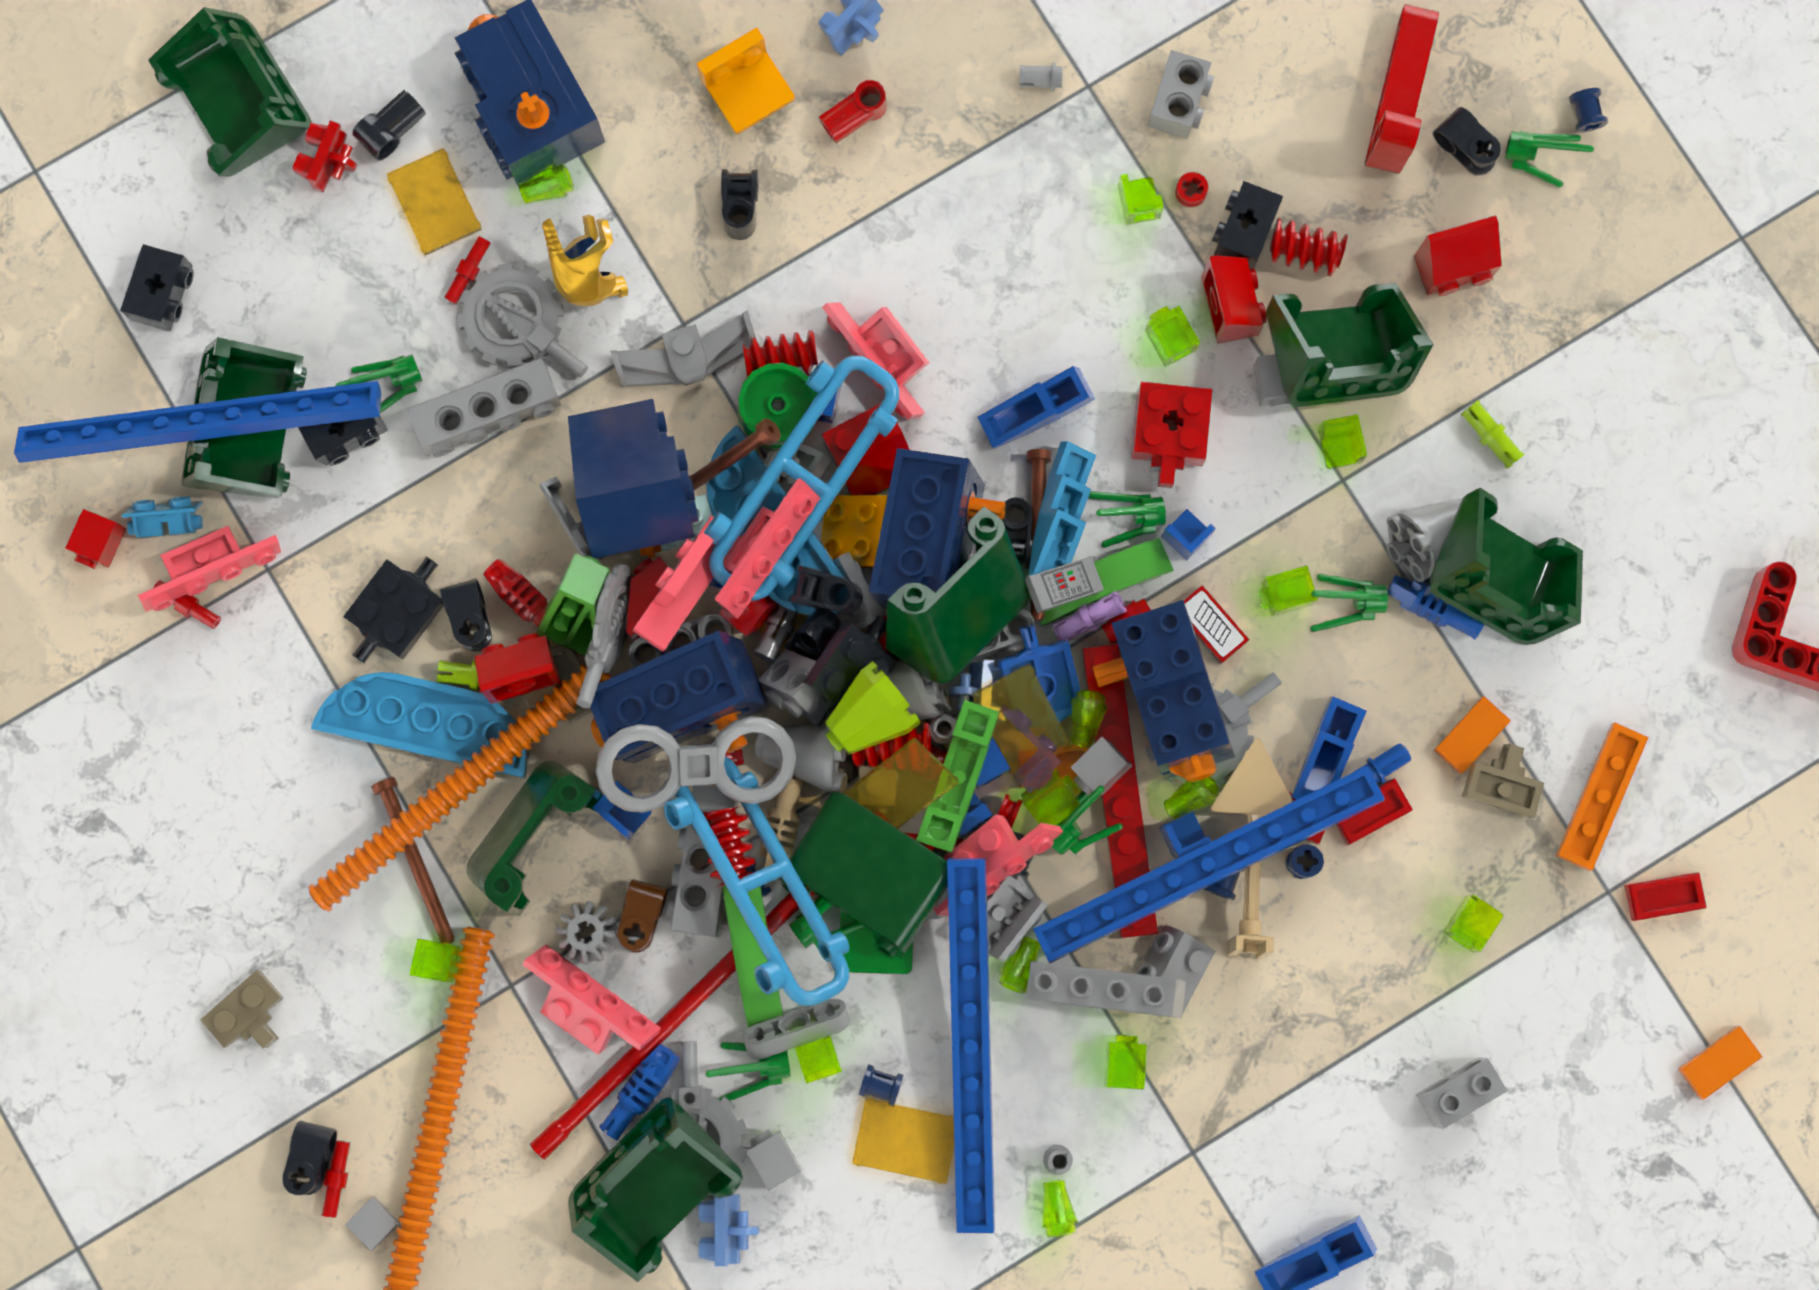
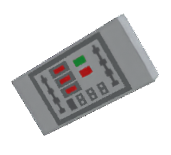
M1091 556L1031 575L1024 579L1037 613L1098 594L1104 590Z

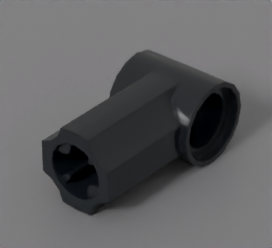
M403 90L377 114L370 113L363 117L354 127L352 135L376 160L381 161L396 150L400 143V138L426 115V112L409 92Z

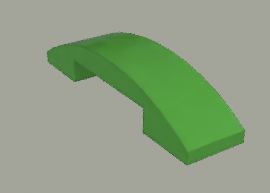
M1160 538L1138 544L1095 561L1094 565L1104 590L1098 594L1046 610L1045 617L1042 621H1039L1041 627L1071 615L1084 604L1090 605L1114 591L1119 593L1135 585H1142L1173 572L1174 569ZM1029 593V594H1028V597H1029V600H1030V602H1031V595H1030V593Z
M964 700L943 768L916 841L952 853L987 756L999 711Z
M725 885L722 887L732 949L749 1028L760 1022L784 1015L780 991L765 994L756 982L755 968L767 962V959ZM760 886L747 892L767 928Z

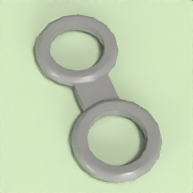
M750 716L735 720L719 732L712 744L680 746L671 734L657 726L637 724L622 728L607 739L598 754L596 776L599 788L607 799L625 811L644 813L655 810L673 799L682 786L715 784L722 794L736 802L756 804L772 799L786 788L794 775L796 753L793 740L785 729L768 718ZM751 732L764 733L773 738L778 745L781 756L779 768L774 777L764 785L754 788L741 787L732 782L727 776L724 766L726 751L731 743L741 735ZM639 740L652 741L661 746L668 755L670 763L668 777L662 787L652 794L645 796L628 795L619 790L614 783L612 776L613 760L619 750L629 743Z

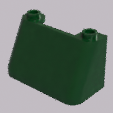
M203 7L148 59L155 71L157 81L163 87L185 93L215 144H212L206 151L207 162L218 176H234L302 136L308 130L310 123H312L309 114L256 28L247 18L238 13Z
M1397 283L1374 284L1367 287L1363 291L1357 305L1352 307L1300 312L1302 303L1297 295L1279 294L1272 296L1266 310L1283 390L1290 404L1294 407L1400 394L1412 385L1434 345Z
M217 337L204 349L199 368L194 404L294 392L297 388H303L305 384L307 368L302 367L304 356ZM286 429L187 441L182 471V486L269 498L281 497L282 492H287L290 482V472L285 471V465L281 463Z
M1478 488L1465 495L1460 502L1430 577L1431 593L1519 644L1531 645L1540 643L1580 624L1583 550L1559 537L1550 538L1535 546L1490 518L1498 511V501L1492 494L1482 488Z
M985 507L977 512L968 523V536L976 545V553L945 584L934 592L923 584L908 583L900 587L887 601L886 649L934 683H945L954 679L1010 623L1028 602L1029 590L1004 523L997 515Z
M555 761L541 763L535 768L470 857L466 869L468 878L491 902L507 913L520 916L531 901L525 896L523 891V881L527 875L513 866L516 859L554 807L564 811L569 816L572 813L581 811L583 808L595 811L593 807L603 797V794L560 763Z
M836 791L831 792L789 858L808 894L814 892L872 930V936L876 941V949L891 958L895 955L902 959L948 889L946 860L850 797ZM778 878L782 881L781 885L790 892L783 878Z
M666 1097L657 1103L575 1185L568 1198L571 1230L636 1282H639L647 1273L654 1272L661 1264V1241L708 1194L711 1193L716 1198H722L724 1196H731L738 1189L743 1180L741 1169L681 1105L671 1097Z

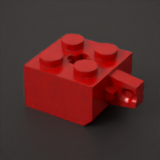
M1140 382L1136 396L1131 459L1151 461V467L1159 468L1157 487L1172 489L1175 470H1183L1184 465L1203 466L1207 455L1213 389ZM1168 419L1174 420V424L1177 425L1175 431L1169 430V425L1166 423Z

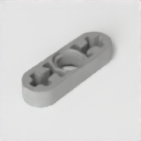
M828 999L820 1004L807 1006L752 1025L743 1033V1041L751 1058L763 1059L837 1034L848 1027L850 1018L846 1005L842 1000ZM804 1026L796 1031H790L795 1027Z

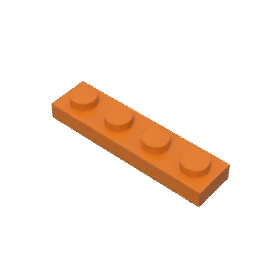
M1616 722L1610 725L1557 850L1556 857L1587 871L1594 869L1649 737Z

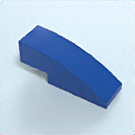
M1072 366L1043 383L1038 382L977 418L992 447L996 449L1030 434L1096 399L1080 368Z
M1334 696L1329 698L1303 762L1291 798L1298 800L1341 778L1367 710Z
M1360 1215L1272 1260L1255 1270V1274L1263 1290H1308L1338 1276L1341 1271L1373 1257L1377 1247Z

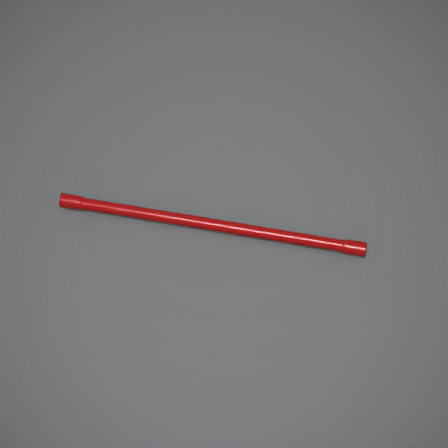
M877 806L871 810V812L886 822H891ZM811 892L809 894L810 897H812L815 893ZM791 893L765 916L767 928L771 936L800 909ZM733 949L656 1023L661 1028L660 1033L640 1050L632 1046L566 1112L547 1126L530 1143L531 1148L542 1159L546 1160L569 1137L570 1133L640 1063L662 1044L736 971Z

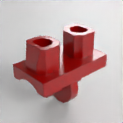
M331 120L328 126L310 123L305 141L309 145L318 147L317 153L314 158L299 153L292 166L293 171L298 176L307 180L313 189L323 193L330 176L340 180L344 170L355 172L357 168V163L349 158L353 147L344 144L347 134L340 129L341 125Z

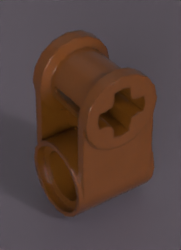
M631 879L626 892L623 913L617 932L618 940L626 950L632 953H640L650 947L658 920L665 905L668 888ZM636 926H640L639 929L645 937L643 940L637 939L635 945H631V939L626 936L628 930L634 931Z

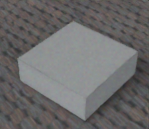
M374 1196L345 1225L370 1251H373L400 1222Z

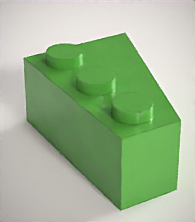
M575 553L549 601L536 633L539 636L546 635L548 640L585 656L590 641L593 640L596 610L610 569L601 565L593 557L581 556Z

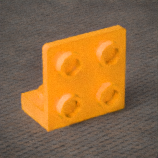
M757 27L696 63L700 80L736 134L742 133L795 100L794 93L766 52L765 39Z
M887 495L836 496L824 514L820 541L833 560L849 552L853 560L861 568L873 569Z

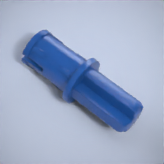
M1400 743L1375 759H1366L1367 764L1359 769L1368 766L1376 783L1382 784L1386 782L1385 777L1409 763L1412 758L1407 748Z

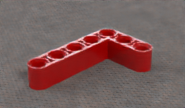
M1404 4L1366 154L1365 166L1400 174L1416 146L1422 119L1415 116L1439 19V12L1409 4Z
M1778 561L1771 563L1756 572L1752 580L1732 644L1733 657L1743 666L1819 692V674L1817 671L1819 649L1780 636L1797 581L1796 572L1786 562ZM1770 572L1775 573L1780 578V588H1775L1769 582ZM1759 606H1763L1769 611V622H1765L1759 617ZM1749 639L1759 645L1760 652L1758 656H1754L1749 652L1747 647ZM1784 651L1793 656V668H1789L1784 664L1782 659Z

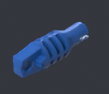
M1395 575L1388 586V595L1401 602L1400 607L1417 614L1421 618H1425L1438 627L1448 625L1472 637L1474 640L1479 636L1484 627L1483 623L1433 595L1430 591V586L1424 582H1418L1415 579L1411 582Z
M660 1044L640 1063L637 1070L633 1072L630 1079L618 1092L617 1099L619 1102L604 1122L599 1125V1128L603 1132L607 1131L606 1134L609 1137L618 1141L634 1117L642 1113L644 1114L656 1096L659 1095L662 1088L665 1087L680 1057L667 1046Z

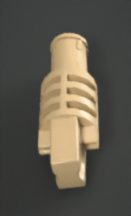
M792 778L786 788L777 795L775 808H771L767 815V821L788 858L793 853L800 818L796 811L801 787L804 782ZM761 841L758 856L766 858L765 868L774 864Z

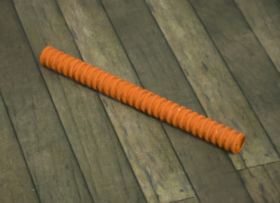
M582 664L579 667L580 672L577 674L572 672L570 674L572 678L568 681L564 679L562 681L563 685L560 688L555 686L553 688L554 693L551 695L545 694L543 702H535L536 707L533 710L528 708L524 717L521 715L517 717V723H509L507 731L501 730L497 739L494 737L490 739L491 744L488 746L483 744L480 747L481 752L472 753V759L470 761L465 759L462 762L463 766L461 768L456 766L453 769L455 773L452 775L446 774L444 782H436V788L434 790L429 788L426 791L427 795L425 797L419 796L417 798L418 803L409 804L407 812L404 810L399 812L400 817L398 819L393 817L390 820L391 824L389 826L383 825L381 833H373V839L371 841L366 839L363 842L362 848L356 847L354 849L355 854L352 856L347 854L345 862L336 863L335 870L329 869L326 872L327 876L325 878L320 876L317 879L318 884H310L308 886L309 894L316 904L328 912L333 910L332 905L334 903L340 904L342 902L341 897H349L351 889L357 890L360 888L361 881L367 882L370 874L376 875L378 873L377 868L380 866L386 867L387 860H394L398 851L403 853L407 844L412 846L415 843L414 838L423 837L425 829L430 831L433 828L432 824L434 822L439 824L442 821L441 816H449L451 808L457 809L460 807L459 802L461 800L466 802L469 799L468 795L470 793L476 794L478 792L477 787L486 786L488 778L493 780L496 777L495 773L497 771L502 773L505 770L504 765H512L514 757L520 758L523 756L522 751L524 749L529 751L532 748L530 744L541 741V735H549L551 727L556 729L559 726L558 722L560 720L565 722L568 719L567 714L570 712L572 714L576 713L575 708L579 706L576 701L588 667ZM602 673L599 683L612 677L609 673Z
M469 926L462 930V933H465V938L460 939V944L463 945L462 951L458 950L457 953L460 956V961L455 962V967L458 970L457 973L452 975L455 983L450 985V990L453 992L452 996L447 998L450 1006L449 1008L446 1007L444 1011L448 1015L447 1019L442 1020V1024L445 1025L444 1030H441L439 1034L442 1036V1042L437 1043L440 1051L435 1053L434 1056L437 1059V1064L432 1065V1070L435 1071L434 1076H430L429 1079L432 1087L427 1088V1094H430L429 1100L426 1099L424 1101V1105L427 1106L426 1111H422L421 1115L424 1117V1123L419 1124V1128L422 1129L421 1134H417L416 1140L419 1141V1146H414V1152H417V1155L411 1160L414 1168L409 1169V1175L412 1176L411 1181L406 1182V1187H409V1191L405 1192L403 1196L407 1200L406 1204L401 1205V1210L404 1213L398 1219L401 1227L396 1228V1234L399 1236L398 1239L393 1241L396 1249L391 1251L390 1257L393 1258V1262L388 1264V1269L391 1272L385 1277L388 1285L384 1286L383 1290H413L419 1284L416 1276L421 1274L419 1263L424 1261L421 1253L426 1251L427 1245L424 1244V1239H429V1233L426 1230L432 1225L429 1217L434 1215V1210L431 1209L432 1204L437 1202L434 1194L439 1192L440 1189L439 1186H436L437 1181L442 1179L439 1171L444 1169L445 1166L442 1163V1158L447 1157V1152L444 1149L450 1143L447 1135L452 1134V1128H449L450 1123H454L455 1120L452 1112L457 1111V1105H454L455 1099L460 1098L457 1089L462 1088L463 1083L459 1080L460 1076L465 1075V1071L462 1070L463 1065H467L468 1061L465 1059V1053L470 1052L467 1044L472 1042L473 1039L472 1036H469L470 1030L475 1029L472 1021L477 1019L478 1016L474 1012L476 1007H480V1002L477 1001L478 996H482L483 993L480 990V985L485 984V979H482L483 973H487L488 970L485 967V962L490 961V956H487L488 950L493 948V945H490V940L495 938V934L489 930Z

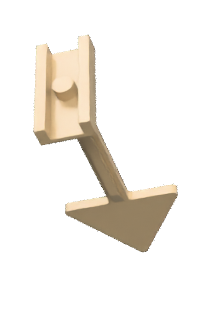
M1256 738L1211 806L1210 810L1212 813L1245 815L1247 817V824L1294 802L1261 739ZM1261 861L1245 869L1243 920L1239 922V935L1234 936L1227 942L1226 957H1235L1242 952L1256 954V959H1264L1273 953L1274 937L1261 936L1262 921H1259Z

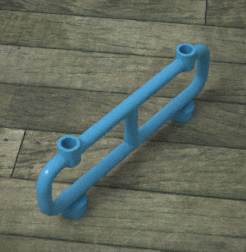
M852 355L847 357L835 369L823 360L815 367L807 379L806 385L818 394L732 520L719 512L707 526L704 533L714 540L713 544L715 545L709 556V569L713 578L720 585L724 586L732 575L723 565L725 556L781 473L785 472L795 480L798 478L802 479L820 497V500L751 601L767 597L777 584L783 588L787 586L796 572L790 564L879 433L886 437L894 428L898 419L891 414L899 401L898 384L889 372L864 356ZM860 370L884 388L885 398L872 413L866 427L826 484L791 458L851 371Z
M725 756L724 766L726 774L732 782L741 787L754 788L759 786L752 772L748 771L741 774L734 762ZM680 787L676 793L677 798L666 802L664 805L666 819L675 830L692 824L761 948L767 962L757 966L754 971L755 979L760 989L765 994H771L783 988L792 1001L804 1006L820 1004L842 992L849 981V967L843 954L849 951L848 940L841 932L831 935L758 803L740 802L774 864L739 879L689 787ZM777 878H783L818 940V951L825 961H829L834 969L833 980L812 991L800 988L747 892Z

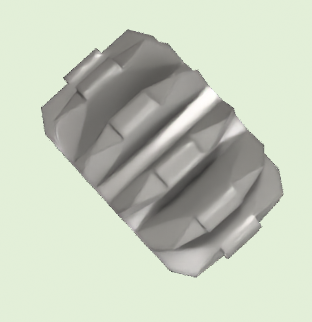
M591 901L586 902L584 914L577 904H573L571 906L575 916L573 919L564 913L560 916V919L568 924L567 929L561 927L555 929L556 934L567 935V939L558 943L559 949H566L572 945L573 947L568 952L567 958L574 960L581 951V963L584 965L589 964L590 952H592L597 962L603 961V954L600 951L601 947L608 952L615 950V947L606 942L607 937L618 938L616 931L607 930V927L617 922L616 918L609 917L602 920L607 913V907H599L594 914V904ZM585 923L589 927L595 926L596 929L591 934L593 940L590 943L586 939L580 940L579 934L583 932L582 925Z

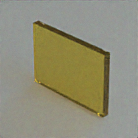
M444 148L387 173L388 182L391 183L418 240L420 251L425 256L482 230L481 222L477 220L448 158L449 155Z
M1029 663L972 694L973 701L976 704L1000 712L993 737L1010 767V773L1014 777L1072 747L1070 739L1067 738L1034 673V668Z
M913 738L842 794L850 797L899 829L928 807V805L955 787L959 780L916 738Z
M872 1097L865 1098L852 1164H855L857 1167L865 1166L936 1181L938 1184H947L954 1149V1115L948 1116L897 1104L892 1107L887 1102L878 1101Z

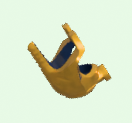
M592 215L582 216L585 235L572 240L565 250L561 246L552 220L549 218L542 223L553 279L557 290L567 302L577 306H594L602 303L608 297L617 295L619 298L628 296L627 284L622 275L616 277L611 272H599L601 258L605 251L613 244L608 220L597 219L595 222V218ZM599 231L600 241L586 252V250L596 242Z

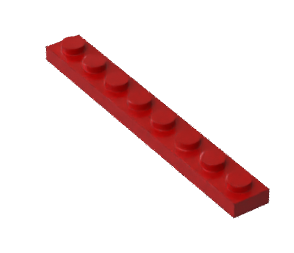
M1118 644L1082 649L1094 744L1101 737L1108 739L1133 765L1102 795L1106 828L1117 823L1123 825L1121 830L1107 837L1114 889L1150 872L1124 680L1099 687L1093 670V666L1121 658ZM1156 913L1119 930L1120 938L1158 934Z

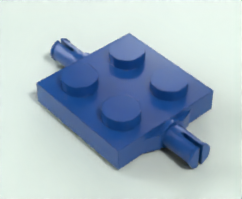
M1026 625V627L1019 628L1025 649H1022L1016 655L997 660L1014 730L1020 732L1035 726L1045 727L1049 746L1055 747L1058 744H1064L1059 723L1070 715L1085 711L1086 708L1069 641L1064 639L1048 645L1039 644L1035 625Z

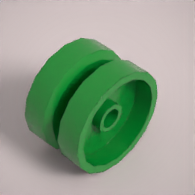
M784 363L766 364L753 371L743 382L738 397V420L745 435L748 437L756 432V424L768 418L777 425L781 437L779 441L771 446L763 444L760 447L771 451H779L817 395L816 391L806 385L809 376L799 368ZM773 403H781V409L783 410H774Z

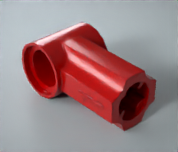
M863 81L856 87L854 93L818 117L819 121L830 138L837 144L867 122L880 119L887 110L886 92L877 81ZM869 94H874L880 98V101L875 106L868 107L861 103L862 99Z

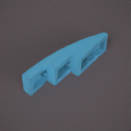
M1068 441L1060 442L1048 477L1032 545L1029 576L1071 563L1086 522L1080 520L1091 491V488L1085 485L1096 455Z

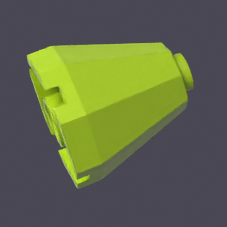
M872 661L860 671L825 724L830 731L825 734V737L837 752L844 748L848 754H852L908 734L920 724V721L915 713L911 715L907 711L910 705L882 670L878 672L877 665Z

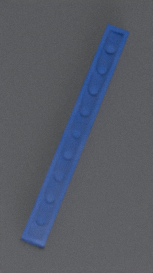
M378 381L22 426L18 427L14 454L18 462L23 463L380 417L381 388Z
M1365 766L1033 928V931L1048 962L1051 964L1383 802L1385 798L1368 766Z
M949 858L947 860L956 1229L957 1233H994L995 1194L986 858Z

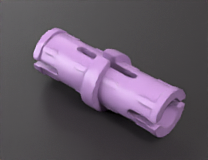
M1114 591L1090 605L1084 604L1080 606L1079 610L1073 614L1053 622V631L1059 641L1064 639L1069 641L1089 630L1091 632L1098 630L1100 624L1127 612L1119 593Z

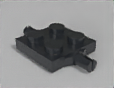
M426 556L413 574L410 571L400 569L388 559L385 560L343 616L358 627L361 634L365 637L356 651L352 653L354 657L365 664L377 646L390 650L402 660L406 657L444 606L442 598L432 592L426 583L436 567L439 566L437 563Z
M877 615L866 633L861 632L853 624L843 621L803 681L805 685L815 692L817 699L820 701L810 718H808L812 724L822 728V725L832 710H835L857 675L872 661L877 665L878 672L882 670L887 676L897 662L883 651L878 642L887 629L886 619Z

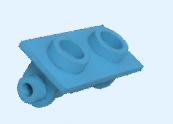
M189 496L171 498L167 504L156 505L154 500L151 499L133 502V507L126 510L122 514V518L132 517V521L127 522V530L129 535H135L136 538L164 535L162 522H168L169 535L196 533L197 529L203 528L201 514H195V511L203 504V501H191Z

